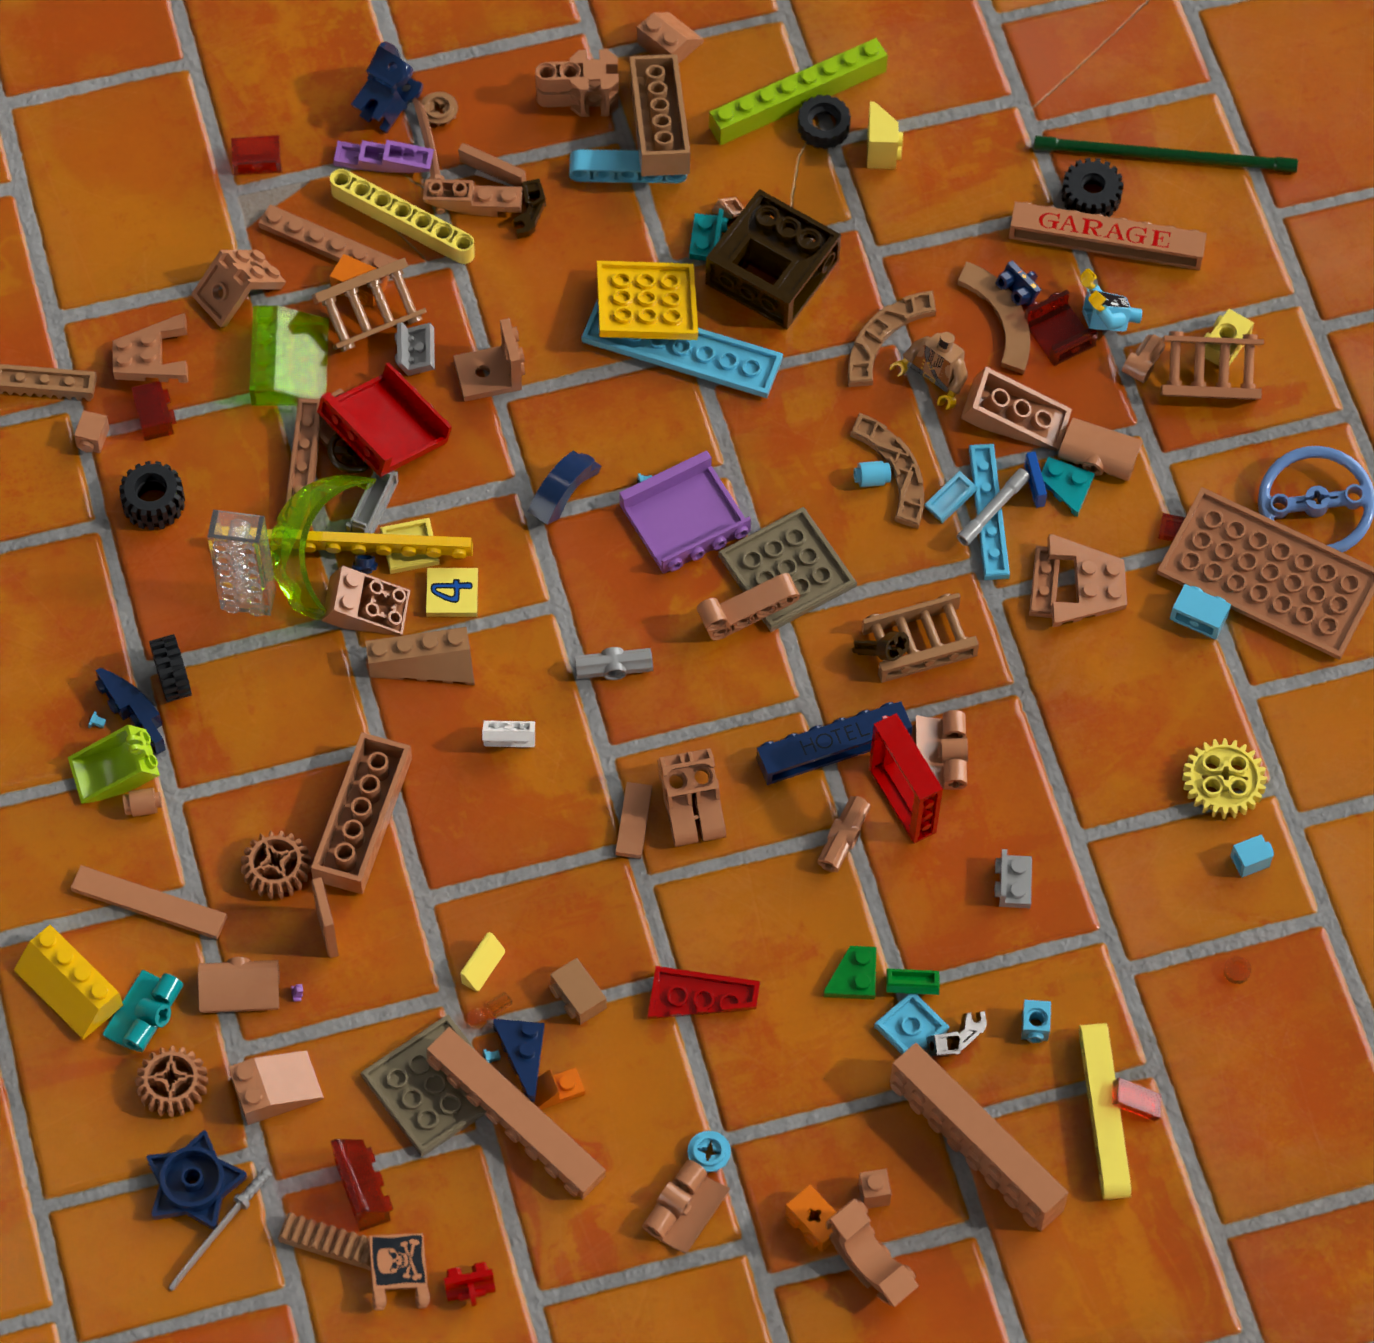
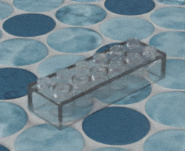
M213 510L207 538L220 608L229 613L245 612L254 616H271L276 585L265 516Z

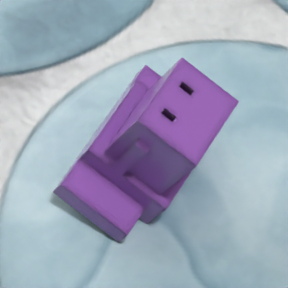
M302 984L291 986L293 1002L301 1001L303 996Z

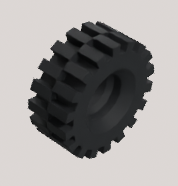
M1085 158V163H1082L1081 160L1076 161L1075 167L1071 165L1068 168V172L1064 175L1061 192L1062 202L1065 201L1064 207L1067 210L1071 208V210H1077L1082 213L1112 216L1113 210L1117 211L1121 202L1124 186L1121 173L1117 174L1118 169L1115 166L1110 168V162L1105 161L1104 164L1100 163L1101 159L1096 158L1095 162H1091V158ZM1086 184H1096L1102 188V191L1090 193L1083 186Z
M172 634L149 641L166 702L192 696L175 635Z

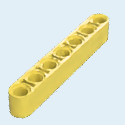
M337 169L331 173V193L337 200L460 264L470 263L474 259V239L470 234L345 169Z
M1107 1023L1080 1025L1079 1039L1103 1200L1130 1198L1131 1181Z

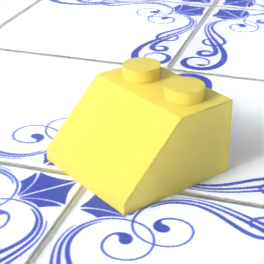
M871 101L867 132V169H896V162L901 160L903 132H898V121L876 102Z

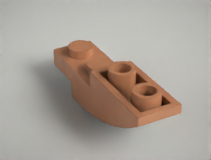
M425 179L423 202L458 213L498 217V212H521L523 189L522 187L474 186L473 180Z

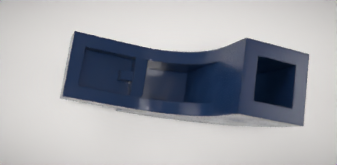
M575 451L570 452L558 462L545 478L527 512L547 525L558 520L572 493L582 482L597 475L601 465L596 463L590 455L578 454Z

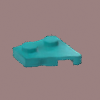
M1048 457L1041 472L1045 488L1052 491L1054 497L1059 502L1063 501L1071 509V513L1078 517L1095 473Z

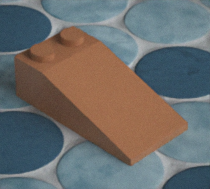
M985 367L973 379L960 419L983 430L1058 451L1072 409Z

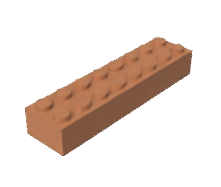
M917 1043L912 1045L893 1062L890 1078L893 1091L899 1096L903 1095L909 1101L912 1110L918 1115L922 1114L928 1120L931 1129L936 1133H941L955 1152L960 1151L966 1157L967 1164L973 1170H979L985 1176L986 1183L992 1189H998L1004 1195L1006 1203L1013 1209L1017 1208L1023 1214V1219L1029 1226L1036 1227L1041 1232L1064 1211L1069 1192Z

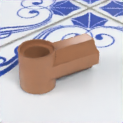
M1147 335L1136 352L1128 356L1122 367V372L1145 383L1153 370L1154 363L1165 349L1166 344L1157 335Z

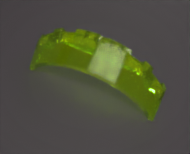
M335 475L316 480L294 494L280 511L277 517V524L273 527L270 539L272 572L275 581L278 582L283 594L288 599V604L295 611L315 620L321 619L327 611L313 591L305 563L306 540L316 515L330 499L340 492L354 486L369 490L375 484L376 478Z

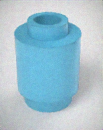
M883 461L859 462L857 468L853 470L855 483H859L860 487L884 486L885 483H890V464L883 463Z

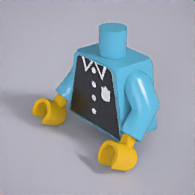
M1089 268L1081 274V284L1089 288L1087 289L1082 309L1089 329L1124 332L1127 330L1128 322H1141L1142 309L1131 308L1127 298L1124 296L1102 292L1098 284L1094 285L1092 283L1097 276Z

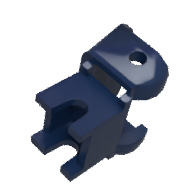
M385 41L378 46L366 70L368 80L352 102V106L362 111L359 116L369 123L372 119L380 122L383 117L384 120L379 128L387 133L402 110L405 111L414 98H419L423 90V84L411 78L413 68L401 59L398 49L393 44ZM405 85L410 86L408 91H402V88Z

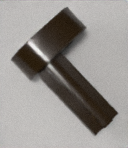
M891 631L879 641L855 640L853 642L855 647L852 648L853 653H858V655L878 656L881 660L895 661L907 652L909 637L905 632Z

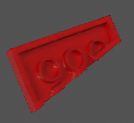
M656 966L648 1019L757 1009L760 981Z

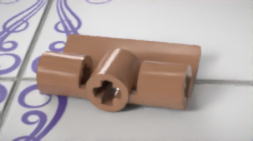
M1072 418L1062 441L1058 458L1074 464H1082L1084 470L1095 473V476H1100L1103 472H1106L1108 475L1129 481L1143 440Z
M959 710L946 711L943 713L942 719L916 715V745L944 790L965 788L967 786L968 761L965 713Z
M233 957L228 959L227 962L198 964L200 1013L279 1009V960L251 961L245 957Z
M687 1160L672 1183L669 1182L657 1200L656 1206L642 1226L658 1240L682 1253H687L728 1194L730 1188L707 1177L706 1170L698 1163Z

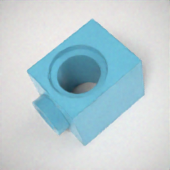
M1024 1000L1021 1039L1028 1040L1031 1043L1048 1041L1051 1001ZM1034 1019L1039 1020L1042 1025L1034 1026L1030 1021Z

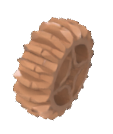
M270 830L269 837L266 838L260 833L259 842L251 839L250 844L252 848L245 847L244 853L246 856L241 857V864H243L241 873L245 875V883H250L249 886L252 892L258 889V895L261 897L267 892L270 899L274 897V894H278L279 898L282 899L285 892L292 896L294 894L293 888L301 890V882H307V874L311 872V866L309 865L311 863V856L307 855L309 853L308 848L302 846V840L300 838L294 840L292 833L284 837L282 830L278 833V836H274V833ZM266 854V859L260 862V866L255 868L260 857ZM272 859L274 863H278V866L275 867L274 864H272ZM297 862L293 872L287 876L286 871L292 867V864Z
M171 1045L170 1052H165V1049L161 1047L159 1055L153 1052L150 1053L151 1061L143 1059L142 1064L144 1068H138L137 1074L140 1077L135 1079L136 1086H139L136 1091L138 1096H142L141 1102L143 1105L149 1104L148 1108L151 1112L158 1108V1114L161 1117L168 1111L169 1116L172 1118L174 1111H179V1114L183 1116L185 1114L184 1108L187 1107L193 1111V1102L201 1104L202 1098L200 1095H206L207 1089L204 1086L208 1085L209 1081L208 1077L205 1076L207 1074L206 1067H201L203 1065L201 1058L195 1059L196 1056L193 1051L186 1054V1049L183 1046L176 1052L175 1047ZM177 1065L185 1067L193 1075H187L186 1072L178 1071ZM166 1067L163 1072L157 1073L160 1069ZM173 1073L176 1080H174L175 1083L172 1084V1089H170L168 1083H170L169 1080L172 1079ZM151 1088L165 1091L167 1098L157 1095ZM187 1090L184 1094L178 1096L181 1091Z

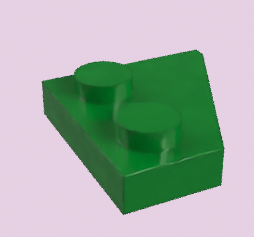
M850 946L824 990V997L875 1000L877 947Z

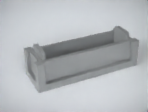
M373 470V474L351 521L345 525L346 532L375 533L399 482L398 472L393 471L379 477Z

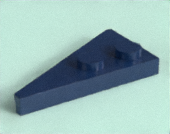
M494 1019L493 1029L498 1033L501 1046L508 1055V1061L515 1075H518L521 1088L525 1096L531 1102H535L545 1023Z

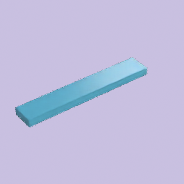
M994 444L969 445L972 482L978 489L974 493L976 515L1000 491ZM1001 508L979 533L984 580L1009 579L1010 577Z

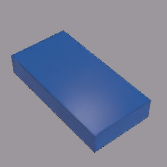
M1029 452L1025 457L1024 467L1030 475L1028 482L1036 508L1043 507L1047 498L1045 484L1036 452Z

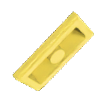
M489 932L485 935L460 972L462 984L476 992L480 991L505 954L504 947L493 933Z

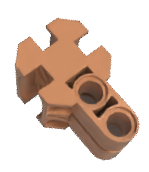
M599 49V59L587 60V50H578L569 58L570 61L544 62L536 67V100L543 107L571 106V110L580 117H589V107L601 106V116H610L619 108L617 56L608 49Z
M711 748L659 757L657 760L658 772L662 782L663 798L668 812L674 846L698 843L696 820H698L703 842L726 838L718 779H716L715 763ZM697 771H704L708 775L707 783H698L695 780V773ZM677 775L682 779L683 785L681 788L675 789L670 786L669 779L671 776ZM692 798L696 808L697 815H694L693 813Z

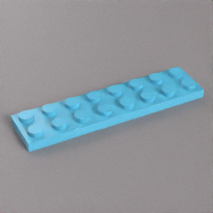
M598 299L581 337L583 343L764 398H768L783 360V353L698 328V340L599 337Z

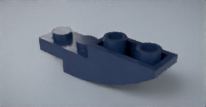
M98 668L96 670L98 680L95 681L99 692L102 695L106 693L110 699L107 703L113 714L118 713L122 720L129 718L133 726L146 729L151 738V747L157 755L165 751L163 737L157 730V728L162 726L161 717L154 705L142 692L122 677L105 669Z

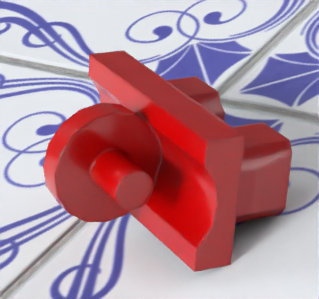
M485 1262L475 1263L472 1266V1273L462 1274L461 1268L458 1267L447 1269L444 1284L448 1302L470 1299L471 1307L477 1306L476 1298L496 1292L493 1270L488 1269Z

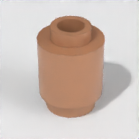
M154 788L129 791V794L123 795L126 815L132 814L135 817L158 813V808L162 807L160 792H155Z

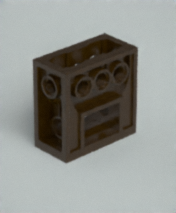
M759 189L706 257L705 284L781 327L788 329L839 262L841 234ZM750 264L777 279V281L772 285L745 269Z

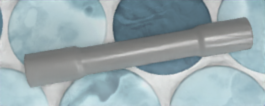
M1019 468L998 494L957 535V539L962 545L968 546L977 537L991 518L1030 479L1029 473Z

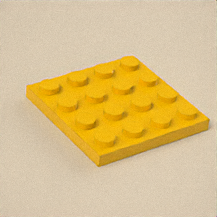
M597 261L599 337L698 340L694 264Z

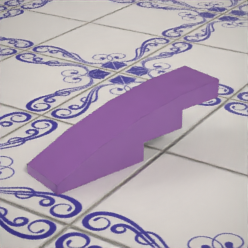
M362 140L361 145L338 141L333 166L376 172H429L434 149L386 140V145Z

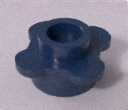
M372 555L355 556L352 569L364 574H370L373 570H377L378 563L375 562V557Z

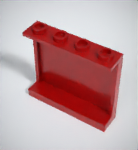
M389 362L386 363L382 375L337 397H334L330 392L321 395L317 413L379 477L446 444L452 429L448 421Z

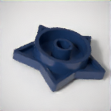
M206 1130L197 1135L186 1147L173 1153L152 1154L146 1157L159 1184L152 1210V1218L154 1220L188 1215L214 1230L218 1224L222 1199L247 1179V1173L244 1170L217 1157ZM191 1181H198L194 1184H190Z

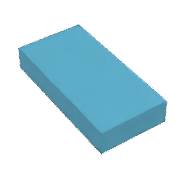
M959 471L924 506L934 517L943 523L978 490L977 486Z

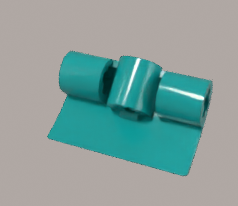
M142 970L122 1001L124 1006L114 1014L103 1035L124 1047L137 1052H143L157 1028L164 1027L169 1022L171 1017L170 1007L184 984L171 974L163 973L161 978Z

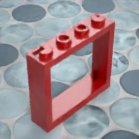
M898 714L882 716V720L873 725L869 771L915 844L937 832L943 788Z

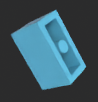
M1184 584L1172 608L1170 620L1216 640L1228 617L1231 604L1221 597L1203 592L1196 586Z

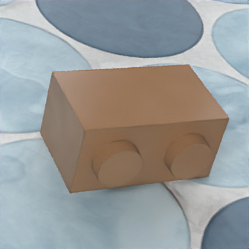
M578 958L550 974L551 985L549 987L551 992L557 999L561 998L566 1004L564 1008L571 1019L576 1018L580 1025L607 1008V998Z

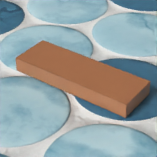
M462 143L458 149L460 162L515 187H522V182L526 181L525 170L465 143Z
M1036 546L1029 616L1052 618L1051 605L1053 602H1056L1060 560L1048 559V547Z
M627 782L616 856L642 859L652 785Z

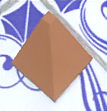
M736 197L718 199L712 212L718 215L719 209H724V217L734 219L739 216L744 207Z

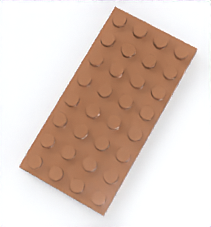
M1203 487L1200 489L1157 570L1158 575L1181 586H1184V584L1196 586L1209 595L1221 597L1231 604L1230 609L1338 660L1343 656L1374 595V567Z

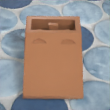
M341 566L330 576L322 621L348 630L401 636L404 630L410 590Z

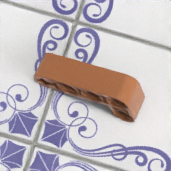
M784 573L719 604L716 598L706 599L698 604L697 611L712 640H720L794 604L799 600L800 594L790 574Z

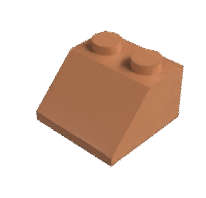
M654 12L637 26V44L651 55L677 54L678 64L704 42L702 37L670 12Z

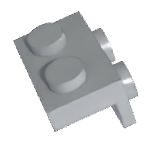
M403 322L397 323V333H395L397 344L395 361L397 366L408 376L434 370L433 325L426 323L407 328Z

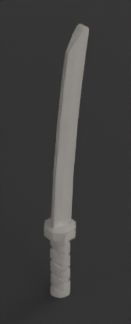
M263 1168L262 1172L257 1175L242 1194H236L233 1197L236 1202L235 1206L177 1275L169 1289L173 1291L237 1212L241 1208L247 1209L250 1206L249 1200L272 1175L267 1169Z

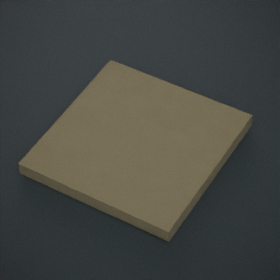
M804 507L718 551L719 558L743 592L780 574H790L800 594V598L794 604L762 619L770 632L857 586L856 580Z
M446 1015L360 1072L363 1080L421 1157L468 1127L486 1113L480 1105L476 1107L466 1098L467 1093L460 1087L458 1089L454 1088L447 1081L446 1078L448 1076L442 1070L436 1071L427 1062V1048L448 1027L474 1049L449 1015Z

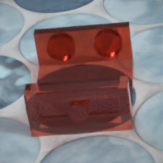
M1068 290L1061 293H1053L1048 299L1040 303L1035 302L1025 309L1024 318L1028 322L1029 331L1053 366L1095 347L1097 342V331L1095 329H1086L1068 304L1070 295Z

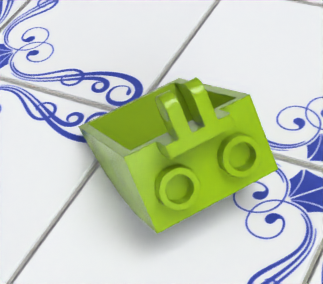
M126 725L68 757L81 804L124 794L160 776L157 767L158 761L153 754L150 744L151 738L146 729Z

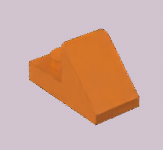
M576 1067L555 1075L549 1069L540 1075L537 1082L535 1102L532 1103L540 1110L585 1095V1089Z

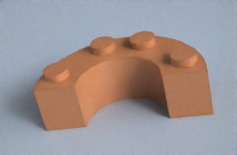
M852 1199L826 1221V1228L828 1230L832 1228L833 1231L829 1237L837 1252L855 1276L867 1288L873 1286L879 1291L876 1296L880 1300L895 1307L919 1287L914 1280L916 1275L909 1266H904L893 1259L890 1251L884 1244L878 1243L874 1237L875 1231L869 1224L871 1220L867 1216L868 1210L860 1200Z

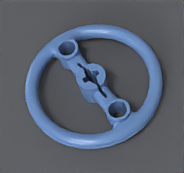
M1307 446L1284 454L1269 467L1259 488V514L1272 520L1274 518L1282 519L1292 512L1305 511L1311 517H1320L1326 513L1328 508L1346 506L1353 510L1358 509L1360 506L1363 507V515L1356 529L1343 540L1327 545L1340 552L1349 550L1364 537L1374 517V488L1367 472L1351 456L1330 447ZM1307 458H1322L1337 462L1348 469L1360 484H1352L1346 490L1329 492L1322 486H1313L1303 496L1287 497L1284 494L1270 496L1272 484L1278 474L1290 464ZM1355 493L1360 499L1351 500L1348 495ZM1275 503H1282L1286 508L1278 510L1273 505Z

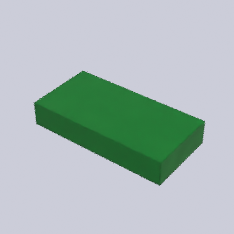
M886 970L887 993L939 995V971Z

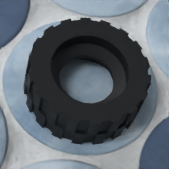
M830 95L811 97L802 104V108L799 110L798 132L808 145L823 149L834 148L836 145L842 144L843 140L848 137L851 122L850 110L837 97H831ZM826 113L835 118L836 125L831 130H819L814 127L812 120L817 114Z

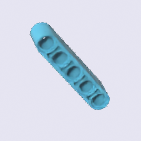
M575 150L570 153L569 177L578 182L681 183L687 178V174L641 176L638 150Z

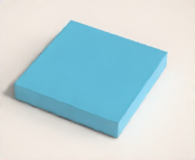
M908 994L874 1024V1027L901 1054L906 1052L915 1043L926 1051L928 1049V1036L944 1034L950 1028L917 994Z

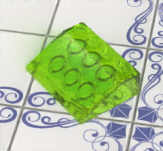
M253 306L249 387L252 405L297 406L298 398L321 399V395L326 393L328 318L281 306Z

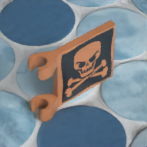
M423 1233L369 1236L373 1309L383 1310L386 1306L385 1290L415 1288L417 1308H426L430 1302V1296L427 1286Z

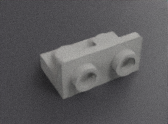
M1002 849L1001 857L995 860V873H1000V882L995 881L994 897H999V907L1030 908L1032 856L1007 855V849Z

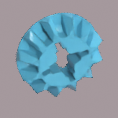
M715 1131L698 1133L691 1139L688 1145L689 1160L701 1165L706 1172H717L722 1167H726L731 1155L728 1140L722 1134ZM710 1143H712L713 1152L717 1154L711 1155L709 1161H706V1155L702 1151H706Z

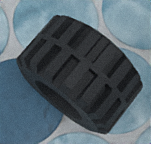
M147 461L145 465L141 466L139 463L135 465V470L129 469L126 472L127 477L123 476L119 491L124 514L133 525L138 523V527L144 529L145 526L149 530H154L155 527L164 529L165 524L172 525L174 518L179 519L181 511L185 507V496L181 478L178 477L175 469L171 471V466L167 464L162 466L161 462L156 461L155 464H151L150 461ZM151 490H159L165 493L160 499L155 501L140 499L144 493Z

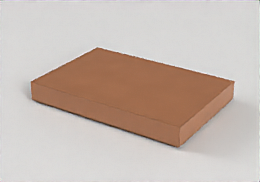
M321 877L312 879L316 912L327 955L330 958L336 957L339 954L334 923Z

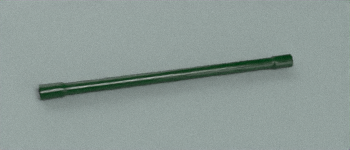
M1036 135L1034 140V150L1067 151L1260 168L1297 173L1298 168L1297 158L1249 156L1068 140Z

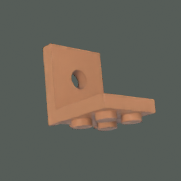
M220 250L191 295L220 327H227L251 290L282 289L286 281L280 276V271L271 266L265 259V255L259 250ZM220 286L223 288L224 291L222 298H220L218 294Z
M510 318L500 320L501 346L453 355L464 402L522 390L521 375H525L523 364L525 359L522 347L519 348L518 345L519 335L517 327H512ZM480 370H486L490 373L484 378L476 375Z

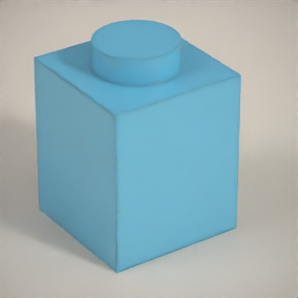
M1261 834L1233 845L1230 856L1242 878L1270 867L1274 851L1271 844L1265 842Z

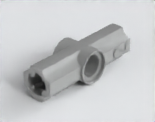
M610 647L598 654L575 656L577 679L604 676L608 680H618L624 678L626 674L653 671L651 648L624 651L619 647Z

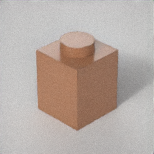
M83 410L74 434L77 448L84 452L101 453L110 429L106 415Z
M887 1169L861 1172L858 1185L862 1203L866 1208L890 1205L891 1189Z

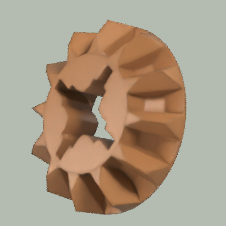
M434 92L425 96L421 101L425 106L429 124L434 123L440 126L442 123H447L449 125L450 120L456 119L458 105L455 98L450 94ZM435 105L440 109L443 108V114L438 111L435 112Z

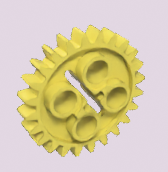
M1224 738L1222 745H1219L1217 740L1213 739L1211 747L1204 742L1202 750L1196 747L1194 755H1189L1188 763L1184 765L1183 771L1185 773H1183L1182 780L1186 782L1183 789L1190 790L1187 798H1196L1194 807L1202 804L1204 806L1202 813L1207 812L1209 809L1212 810V817H1215L1218 812H1221L1223 819L1226 818L1227 813H1231L1232 817L1236 818L1238 811L1246 815L1247 807L1254 810L1255 802L1260 803L1261 794H1264L1266 789L1264 785L1266 784L1267 777L1262 776L1265 774L1266 768L1259 767L1262 759H1253L1254 750L1249 753L1245 752L1246 744L1238 748L1237 740H1234L1232 745H1228L1227 739ZM1207 764H1214L1217 768L1211 769L1207 767ZM1238 765L1242 767V770H1236L1232 766ZM1213 787L1217 792H1210L1206 788ZM1238 788L1242 790L1243 793H1235L1232 789Z

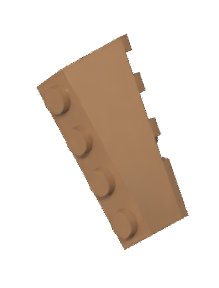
M467 627L365 641L371 678L397 680L413 678L423 682H427V680H440L443 683L449 684L465 682L466 685H475Z

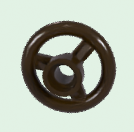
M338 433L331 437L327 446V454L330 462L337 469L345 473L356 474L370 468L349 445L335 446L342 438ZM335 454L341 455V462L337 459Z

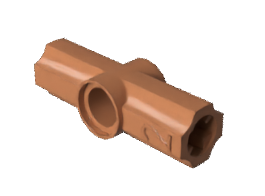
M850 796L840 818H836L828 834V841L818 859V864L823 869L829 872H838L849 849L852 850L861 831L860 827L871 806L865 799L859 796Z

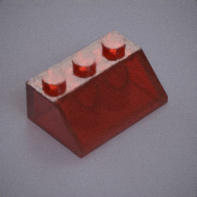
M361 1139L331 1140L333 1158L359 1231L361 1232L391 1221L389 1212L393 1211V1206L389 1195L383 1196L381 1187L385 1185L380 1171L375 1172L372 1163L376 1162L372 1148H366L364 1141Z

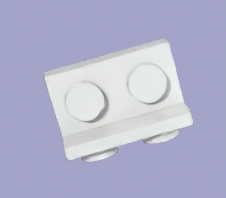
M484 721L482 730L484 746L534 747L535 721Z

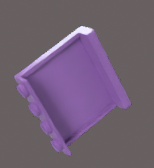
M707 450L619 492V505L663 574L668 571H676L683 564L691 560H698L705 553L713 549H721L728 542L734 539H741L751 531L750 516L745 518L711 466L712 458Z

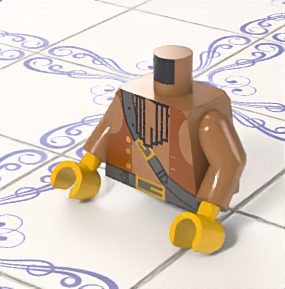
M950 332L936 333L932 337L925 336L916 340L903 354L904 358L890 366V371L897 365L901 367V372L897 375L898 377L908 371L907 364L909 362L912 363L910 366L912 369L946 393L948 392L947 395L940 396L937 400V405L942 406L947 399L948 405L946 410L956 406L955 395L959 394L968 377L964 362L965 352L954 343L955 337Z

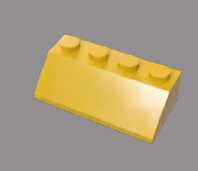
M48 925L28 943L14 968V971L83 1040L124 1006L119 992L51 925Z

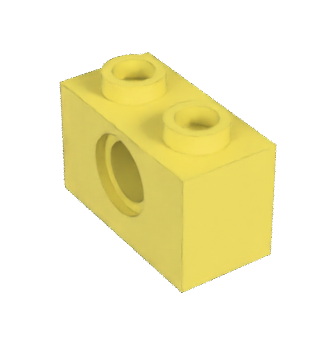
M1228 309L1224 316L1219 315L1213 325L1215 329L1212 333L1207 332L1204 337L1243 338V334H1252L1254 322ZM1205 344V358L1218 366L1220 344ZM1230 345L1229 366L1244 345Z

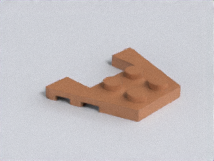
M185 313L113 340V374L115 380L145 381L146 377L158 378L159 382H168V378L178 379L179 383H187L188 366L186 360L162 364V339L187 335Z
M1049 534L1047 538L1048 559L1074 561L1077 603H1052V627L1061 626L1062 623L1069 621L1077 622L1082 620V618L1092 615L1096 617L1126 608L1127 593L1124 559Z

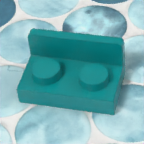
M719 209L718 216L695 213L689 259L706 261V257L721 239L722 233H726L728 218H724V209Z

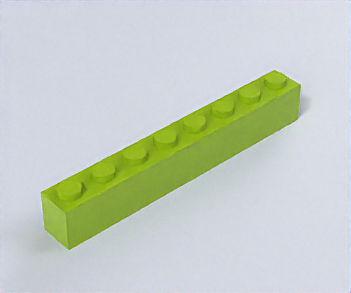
M874 38L710 111L709 129L720 145L799 111L802 108V104L811 97L814 98L817 95L832 96L886 72L888 55L877 38Z

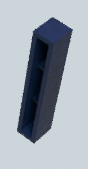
M902 701L896 703L888 702L872 711L863 710L856 716L847 719L839 718L832 724L823 727L820 725L814 726L807 732L801 734L793 733L786 736L783 740L763 743L757 748L756 760L766 784L770 785L871 752L873 725L881 721L882 716L885 715L891 716L897 713L911 736L912 725Z

